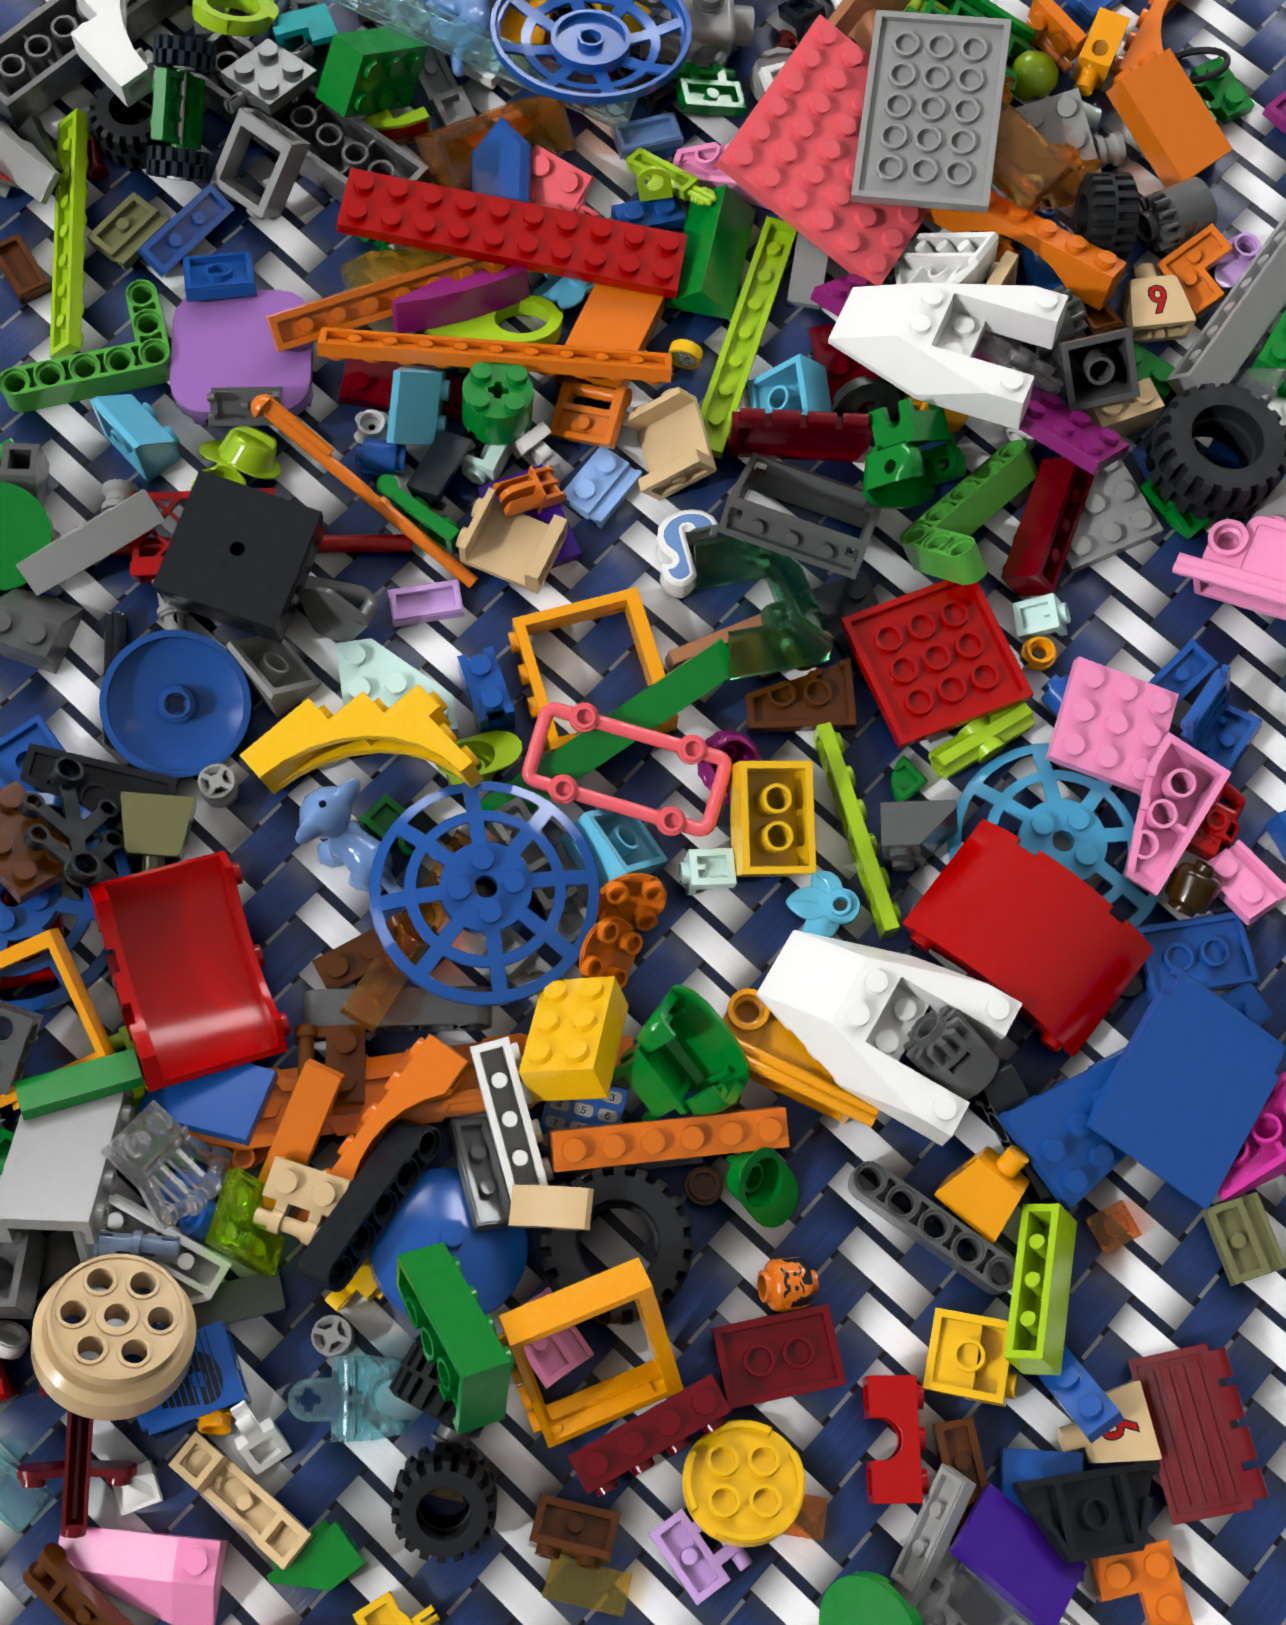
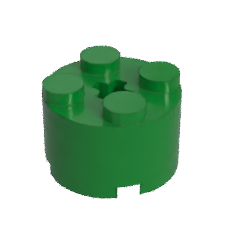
M477 362L471 367V372L466 376L462 386V421L467 431L469 428L475 434L476 439L490 445H507L515 442L516 437L523 432L525 435L529 431L532 424L534 388L526 368L518 364L511 365L498 362Z

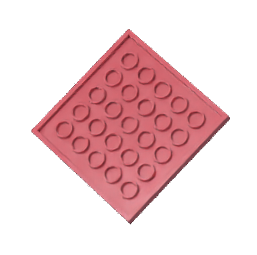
M819 14L717 160L715 166L850 274H857L865 278L866 284L869 286L882 285L930 209L851 202L870 55Z

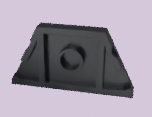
M1158 1460L1032 1479L1012 1483V1488L1063 1564L1143 1551L1145 1549L1148 1532L1146 1521L1151 1514L1153 1498L1149 1497L1152 1475L1158 1474L1159 1464Z

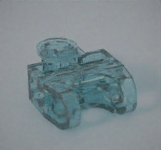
M372 1355L332 1357V1378L303 1379L292 1387L288 1395L289 1409L296 1418L310 1423L331 1422V1442L376 1441L411 1432V1420H393V1417L380 1413L375 1404L377 1389L384 1382L393 1380V1376L396 1375L403 1362L402 1360ZM351 1365H353L352 1395H350ZM313 1389L314 1395L321 1397L320 1404L313 1405V1412L308 1413L307 1407L300 1404V1398L307 1397L308 1390ZM350 1403H352V1435H350Z

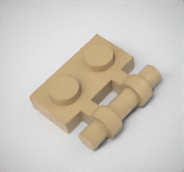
M275 1156L262 1195L277 1201L272 1211L258 1207L255 1211L253 1222L266 1226V1231L277 1235L284 1232L299 1237L301 1243L308 1245L322 1226L325 1216L328 1217L353 1181ZM291 1205L311 1211L308 1220L303 1222L288 1217Z

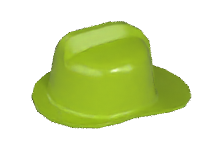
M237 426L229 431L224 440L207 441L199 447L200 454L206 459L216 463H226L252 477L275 479L282 472L280 464L275 460L277 451L276 439L253 426Z
M495 730L484 732L468 738L458 739L455 742L460 749L466 745L479 759L480 763L476 768L484 778L483 781H492L497 771L511 766L519 759L523 751L522 741L517 735L508 731ZM436 765L440 771L446 774L449 786L465 783L454 773Z

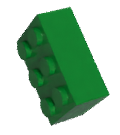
M400 25L333 34L315 97L344 118L381 112L386 109L392 110L409 107L415 95V86L419 74L425 64L424 58L428 45Z

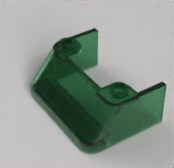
M731 536L694 542V567L697 574L695 578L696 590L765 578L775 601L762 609V626L728 632V675L730 680L821 664L831 658L833 654L832 635L803 568L791 557Z

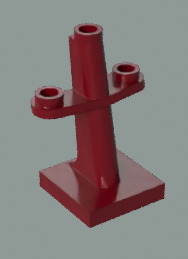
M39 1382V1396H49ZM70 1411L67 1413L65 1460L20 1464L16 1468V1478L20 1479L21 1487L40 1488L46 1485V1479L64 1477L60 1535L65 1538H79L85 1536L87 1531L90 1477L107 1478V1484L113 1486L129 1485L132 1483L133 1477L137 1475L138 1464L126 1460H91L93 1419L79 1416Z

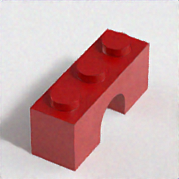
M916 1375L865 1376L862 1378L864 1419L886 1421L893 1427L897 1436L896 1449L889 1458L866 1461L868 1504L923 1503V1495L928 1494L929 1491L927 1469H921L920 1452L926 1451L927 1444L925 1427L919 1426L918 1410L924 1409L923 1385L917 1384Z

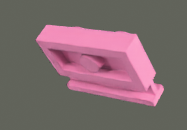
M1237 840L1231 848H1226L1206 862L1217 869L1215 877L1222 883V889L1218 897L1247 926L1276 907L1278 902L1283 899L1286 900V885L1240 840Z
M547 1287L543 1292L538 1294L536 1297H533L525 1304L542 1298L553 1292L550 1289V1287ZM575 1325L524 1346L531 1368L545 1389H548L583 1362L594 1356L593 1351Z

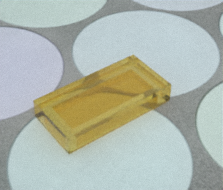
M560 1556L559 1560L550 1561L542 1595L543 1598L620 1617L624 1616L632 1573L600 1566V1570H591L577 1566L575 1559Z

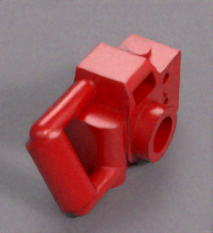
M1228 781L1224 784L1185 849L1206 861L1217 855L1220 846L1228 847L1231 845L1240 829L1237 821L1245 806L1246 797ZM1221 797L1233 805V809L1220 803Z

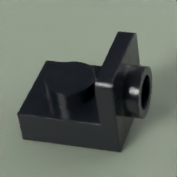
M789 0L778 5L779 17L796 29L798 44L819 14L826 19L825 6L816 0Z

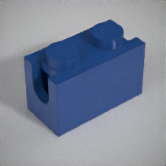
M493 646L484 648V655H475L471 660H468L466 654L457 656L459 674L479 733L495 730L503 731L516 727L515 710ZM503 710V716L494 720H488V714Z

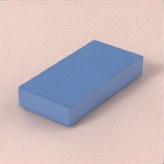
M674 111L611 125V134L620 160L627 158L638 148L646 149L651 153L682 146L684 141Z

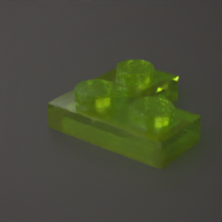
M239 1167L227 1170L205 1243L263 1277L275 1275L285 1238L266 1231V1226L253 1222L256 1209L261 1207L264 1197L262 1193L266 1184Z

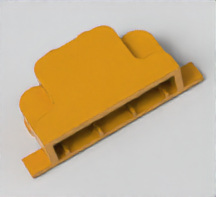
M746 988L732 995L723 1020L745 1052L750 1064V1080L843 1124L849 1118H852L869 1127L873 1126L879 1109L839 1087L834 1082L835 1078L818 1060H814L806 1051V1046L791 1030L788 1031L756 996L758 990Z

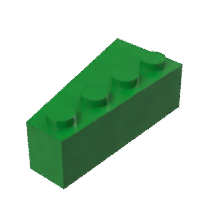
M444 1242L397 1255L395 1284L414 1330L421 1328L423 1352L428 1364L437 1362L438 1375L441 1381L438 1388L444 1402L453 1400L456 1407V1417H453L452 1422L457 1434L459 1435L505 1419L510 1371L514 1370L513 1356L508 1346H502L492 1317L483 1313L479 1305L476 1289L473 1285L468 1286L465 1281L459 1259L456 1256H451Z

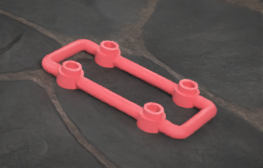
M551 702L543 706L538 714L523 764L522 777L529 787L548 793L550 798L560 805L569 804L574 800L655 824L659 832L666 836H675L683 832L703 837L709 835L717 824L732 772V762L725 752L706 746L705 741L698 735L690 734L681 739L599 715L598 710L590 703L582 702L572 707L562 703ZM553 717L569 721L572 728L579 733H588L597 729L675 752L678 758L688 765H694L701 761L716 764L718 767L702 821L698 822L685 818L682 810L674 806L657 810L579 787L576 781L568 775L561 774L553 779L538 775V766Z

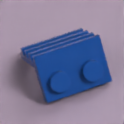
M1223 664L1220 669L1215 670L1180 723V728L1184 729L1180 739L1230 772H1233L1262 727V719L1229 705L1231 666Z

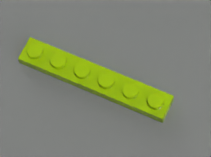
M831 722L817 725L813 741L879 939L883 940L894 937L900 927L899 924L902 923L901 911L896 901L891 902L887 890L890 888L887 870L885 867L880 868L876 855L879 853L877 840L873 833L868 834L864 822L867 820L866 808L862 799L857 800L853 789L856 786L854 772L850 765L845 766L842 757L845 751L842 737L839 732L834 733Z

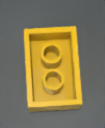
M738 761L732 764V772L729 779L731 848H733L736 877H788L815 874L816 845L813 762Z
M615 976L553 981L544 988V991L540 992L518 1072L534 1102L608 1098L629 1007Z

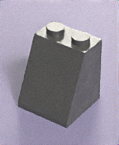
M1131 327L1059 343L1051 354L1056 388L1066 406L1072 411L1140 397Z

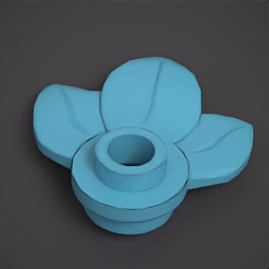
M543 273L548 281L533 290L532 295L541 296L553 303L557 302L560 309L571 308L583 301L585 294L592 291L595 283Z
M817 870L815 874H811V887L797 889L786 899L787 906L799 917L806 919L802 932L829 938L836 934L840 925H848L855 921L861 910L858 896L853 891L843 888L838 876L824 870ZM844 900L848 902L845 910H835V905L838 901Z

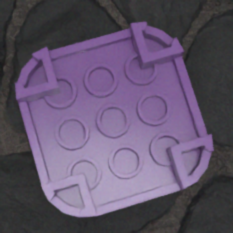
M256 290L257 296L187 302L185 298L176 308L172 328L170 386L176 407L183 414L193 419L195 424L208 426L210 402L207 401V394L211 392L212 387L283 386L284 408L294 416L302 413L307 406L311 407L314 396L312 390L313 341L278 352L275 349L265 317L306 304L301 297L292 292L282 290Z

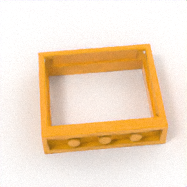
M638 587L512 618L513 632L507 634L512 653H519L522 664L517 665L521 685H528L532 697H528L526 700L532 719L538 717L541 708L548 704V700L529 635L625 611L647 685L650 686L665 676ZM678 713L654 728L653 731L665 733L677 730ZM552 719L543 751L548 750V754L579 734V732L558 737L555 723Z
M59 928L49 929L0 951L1 971L43 951L50 950L95 1049L94 1053L61 1068L115 1053ZM16 1091L9 1095H0V1108L10 1103L13 1110L20 1108Z
M639 1257L498 1315L504 1332L498 1334L497 1337L502 1346H508L512 1356H514V1370L510 1371L515 1385L524 1383L516 1388L525 1411L533 1408V1410L526 1412L533 1432L536 1433L542 1430L548 1448L684 1390L653 1286ZM635 1300L653 1360L545 1405L524 1346Z

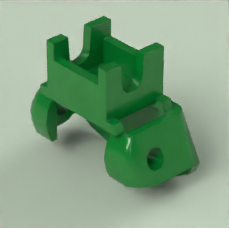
M906 398L898 401L900 422H890L887 407L868 412L875 441L872 453L865 457L862 493L868 502L883 509H906L919 506L931 499L935 493V486L965 476L966 458L961 448L952 441L955 440L953 432L948 430L943 407L928 403L929 410H917L913 405L912 398ZM945 441L944 444L924 451L920 447L931 442ZM946 458L949 460L950 464L948 469L945 466Z
M673 985L637 1035L636 1040L639 1043L627 1049L621 1056L620 1061L623 1064L614 1069L612 1081L615 1082L624 1076L649 1109L643 1115L642 1120L651 1121L674 1109L680 1115L688 1113L689 1109L693 1115H711L726 1110L736 1104L751 1077L750 1064L742 1046L713 1007L694 990L684 985ZM689 1088H691L693 1092L698 1090L702 1091L694 1095L693 1097L683 1101V1098L685 1097Z

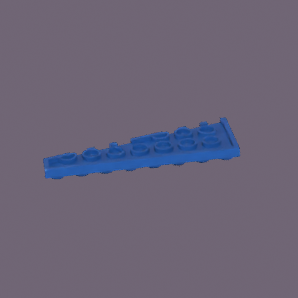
M1243 984L1220 996V998L1259 1026L1273 1014L1253 984ZM1125 1047L1088 1066L1087 1070L1078 1075L1056 1083L1055 1087L1040 1095H1034L1026 1099L1025 1103L1010 1111H1004L997 1117L1016 1145L1026 1153L1029 1163L1064 1209H1072L1127 1156L1087 1127L1093 1104Z

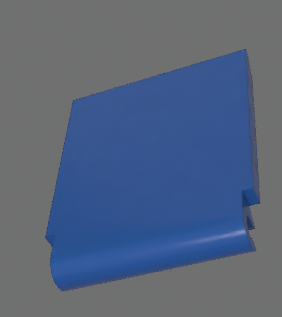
M1175 968L1169 972V974L1176 978L1175 982L1170 987H1161V993L1155 994L1093 1104L1087 1127L1197 1205L1208 1210L1279 1079V1076L1274 1072L1284 1055L1285 1045L1184 970Z

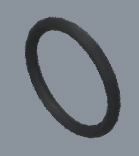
M1195 47L1174 54L1177 60L1199 54H1212L1223 58V65L1215 71L1201 76L1188 77L1192 84H1199L1217 78L1228 69L1231 63L1229 54L1223 49L1216 47Z

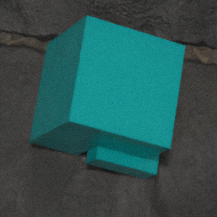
M326 3L279 14L275 19L276 27H272L276 44L287 51L294 52L305 42H308V45H312L315 54L304 62L317 70L318 81L313 85L320 82L319 79H321L333 34L338 33Z

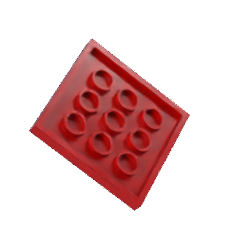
M943 580L841 618L840 626L899 750L968 724L976 719L984 718L1031 700L1034 695L978 582L970 585H960Z

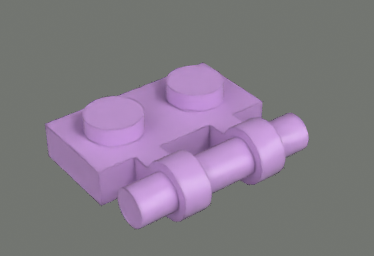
M681 1508L648 1534L696 1605H699L731 1580L721 1566L723 1563L731 1558L738 1570L742 1571L753 1561L744 1547H735L721 1543L722 1547L712 1553L699 1534L703 1530L694 1520L691 1522Z

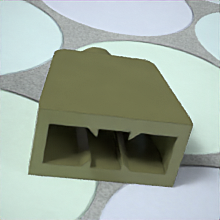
M121 791L120 798L126 855L131 858H142L141 872L165 866V860L182 861L196 812L197 802L195 797Z

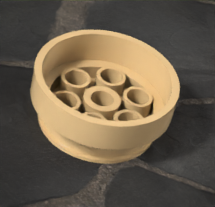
M107 1254L89 1259L74 1267L57 1280L44 1295L37 1308L31 1339V1359L36 1377L46 1393L56 1403L79 1416L95 1420L115 1421L144 1414L167 1400L180 1386L189 1370L196 1340L194 1310L182 1287L164 1268L151 1260L131 1254ZM95 1284H103L108 1289L105 1291H94L90 1287ZM144 1287L149 1289L151 1293L140 1295L135 1293L133 1289ZM73 1315L80 1317L82 1321L70 1324L63 1319ZM111 1319H120L126 1324L121 1327H113L106 1322ZM154 1322H162L165 1323L169 1328L165 1330H156L153 1329L150 1326V1324ZM86 1351H93L99 1357L94 1360H86L80 1354ZM129 1354H136L142 1357L143 1361L130 1363L124 1357Z

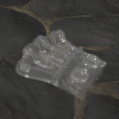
M155 1100L139 1113L101 1151L139 1190L155 1222L162 1229L176 1225L178 1219L201 1214L207 1206V1200L215 1198L221 1192V1180L224 1170L230 1166L232 1160V1153L228 1149L211 1147L190 1136L187 1124L181 1127ZM187 1155L208 1165L207 1174ZM167 1161L195 1190H190L164 1163ZM158 1185H159L176 1203L172 1204V1203H170V1202H166V1200H165L164 1196L162 1195V1193H161V1191H160Z

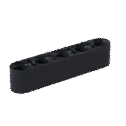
M402 1118L392 1125L303 1251L297 1266L300 1279L333 1292H340L349 1284L436 1157L441 1145V1135L437 1128Z

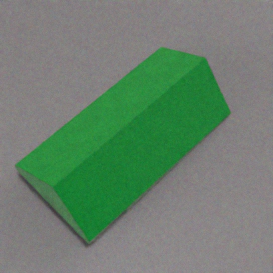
M725 184L712 189L716 194L717 201L713 202L711 206L705 204L699 206L694 201L691 202L690 199L682 233L687 234L677 295L676 299L667 298L665 307L728 320L732 319L756 210Z

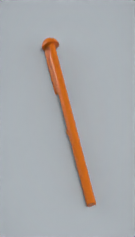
M260 394L252 400L251 413L255 419H258L261 415L464 585L469 589L478 580L475 574L394 508L385 496L379 497L365 482L332 456L331 453L335 449L278 403L274 397L268 394Z

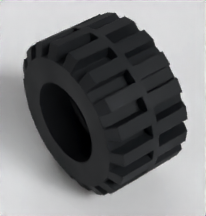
M103 83L104 89L96 90L94 93L95 99L91 100L89 105L91 110L89 117L100 149L103 150L104 155L108 159L112 158L113 162L119 166L125 163L129 169H134L135 166H141V169H146L147 146L171 147V144L151 139L150 119L153 110V91L128 108ZM146 118L145 121L136 125H124L132 119Z
M1129 172L1086 173L1081 180L1075 198L1073 216L1074 235L1084 237L1087 242L1114 253L1120 259L1127 258L1134 246L1139 225V194L1133 175Z
M413 1342L389 1389L397 1398L455 1429L452 1420L453 1417H456V1407L453 1400L444 1402L438 1388L441 1381L438 1375L437 1362L428 1364L423 1352L422 1343ZM485 1426L462 1434L470 1438H479Z
M444 1442L435 1443V1450L430 1451L427 1446L419 1449L418 1458L416 1459L411 1455L405 1461L404 1470L400 1469L393 1493L392 1524H396L395 1534L398 1539L406 1538L405 1548L412 1553L415 1549L420 1550L419 1558L428 1561L431 1555L437 1557L436 1563H446V1557L453 1556L454 1561L457 1562L464 1559L465 1551L473 1555L479 1550L480 1541L486 1543L489 1539L491 1527L494 1528L496 1522L497 1481L495 1474L489 1473L490 1464L484 1458L479 1462L477 1461L478 1452L470 1447L466 1453L462 1451V1444L453 1442V1448H445ZM451 1488L464 1495L469 1504L464 1510L455 1515L441 1516L428 1510L421 1499L431 1490Z

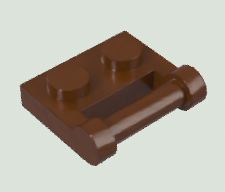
M297 1025L295 1027V1039L299 1041L298 1079L305 1062L309 1058L314 1060V1042L326 1041L325 1065L345 1075L333 1105H365L366 1025Z

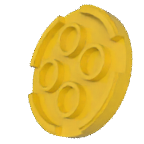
M752 1420L726 1421L727 1424L708 1435L704 1434L689 1451L682 1475L684 1501L695 1523L713 1539L735 1547L764 1545L784 1534L794 1523L800 1512L806 1488L803 1464L797 1451L781 1435L773 1431L772 1427Z

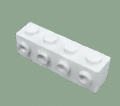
M507 1036L470 1046L469 1050L511 1201L513 1185H548L547 1181L554 1180L548 1156L544 1158L540 1156L537 1143L543 1141L541 1128L537 1118L530 1119L527 1105L533 1103V1099L524 1082H521L517 1066H520L522 1061L517 1042L510 1044L509 1037Z

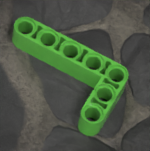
M141 279L133 281L126 289V300L135 342L20 365L4 370L0 374V390L8 406L16 412H29L170 381L171 343L163 307L155 285L148 280ZM162 359L160 362L152 363L155 360ZM128 366L126 369L118 370L121 367ZM53 381H57L55 384L48 385ZM23 388L18 392H14L16 389Z
M1018 439L1003 445L900 535V543L915 571L960 585L976 583L987 574L988 568L974 538L970 535L1036 478L1038 468L1026 441Z

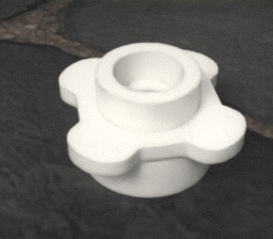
M373 409L359 412L355 416V422L357 423V431L354 434L355 440L360 444H363L364 438L387 440L386 425L388 424L389 416L385 412ZM375 426V429L370 430L369 427Z

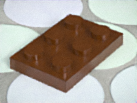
M14 781L0 789V882L21 905L65 879L60 862L44 849L35 851L25 845L23 837L32 824L44 825L49 829L51 837L68 850L69 845L67 840L40 818L31 819L20 813L18 805L27 792L17 781ZM28 803L31 807L36 808L35 805ZM33 835L36 839L42 840L39 836Z

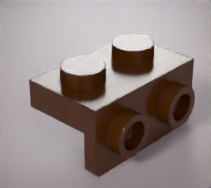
M540 1494L528 1546L536 1548L535 1555L539 1557L559 1560L560 1554L577 1558L575 1563L577 1566L591 1570H600L601 1564L609 1566L611 1562L621 1513Z

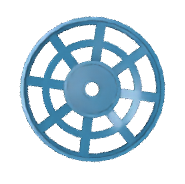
M1050 743L1016 748L998 756L981 768L968 782L957 801L958 830L947 842L949 862L962 846L963 820L968 804L974 795L993 805L987 821L998 825L1000 816L1004 811L1022 822L1017 832V836L1021 838L1019 845L1035 856L1041 850L1084 882L1096 873L1112 886V889L1102 897L1112 904L1122 894L1138 909L1127 921L1134 927H1138L1153 910L1163 887L1158 896H1153L1150 893L1146 896L1130 880L1124 877L1125 867L1123 873L1120 874L1104 861L1107 853V843L1127 842L1128 858L1135 826L1125 805L1109 790L1112 784L1099 779L1096 781L1089 776L1077 772L1053 770L1051 762L1045 760ZM1032 754L1038 772L1018 779L1007 787L1003 793L983 783L991 773L1004 764L1021 756ZM1057 781L1074 782L1091 790L1081 804L1076 801L1061 799ZM1036 783H1041L1046 801L1030 810L1012 798L1023 789ZM1103 798L1116 811L1123 827L1104 828L1100 819L1093 813ZM1063 835L1067 837L1071 843V849L1065 852L1056 849L1052 842L1053 836Z

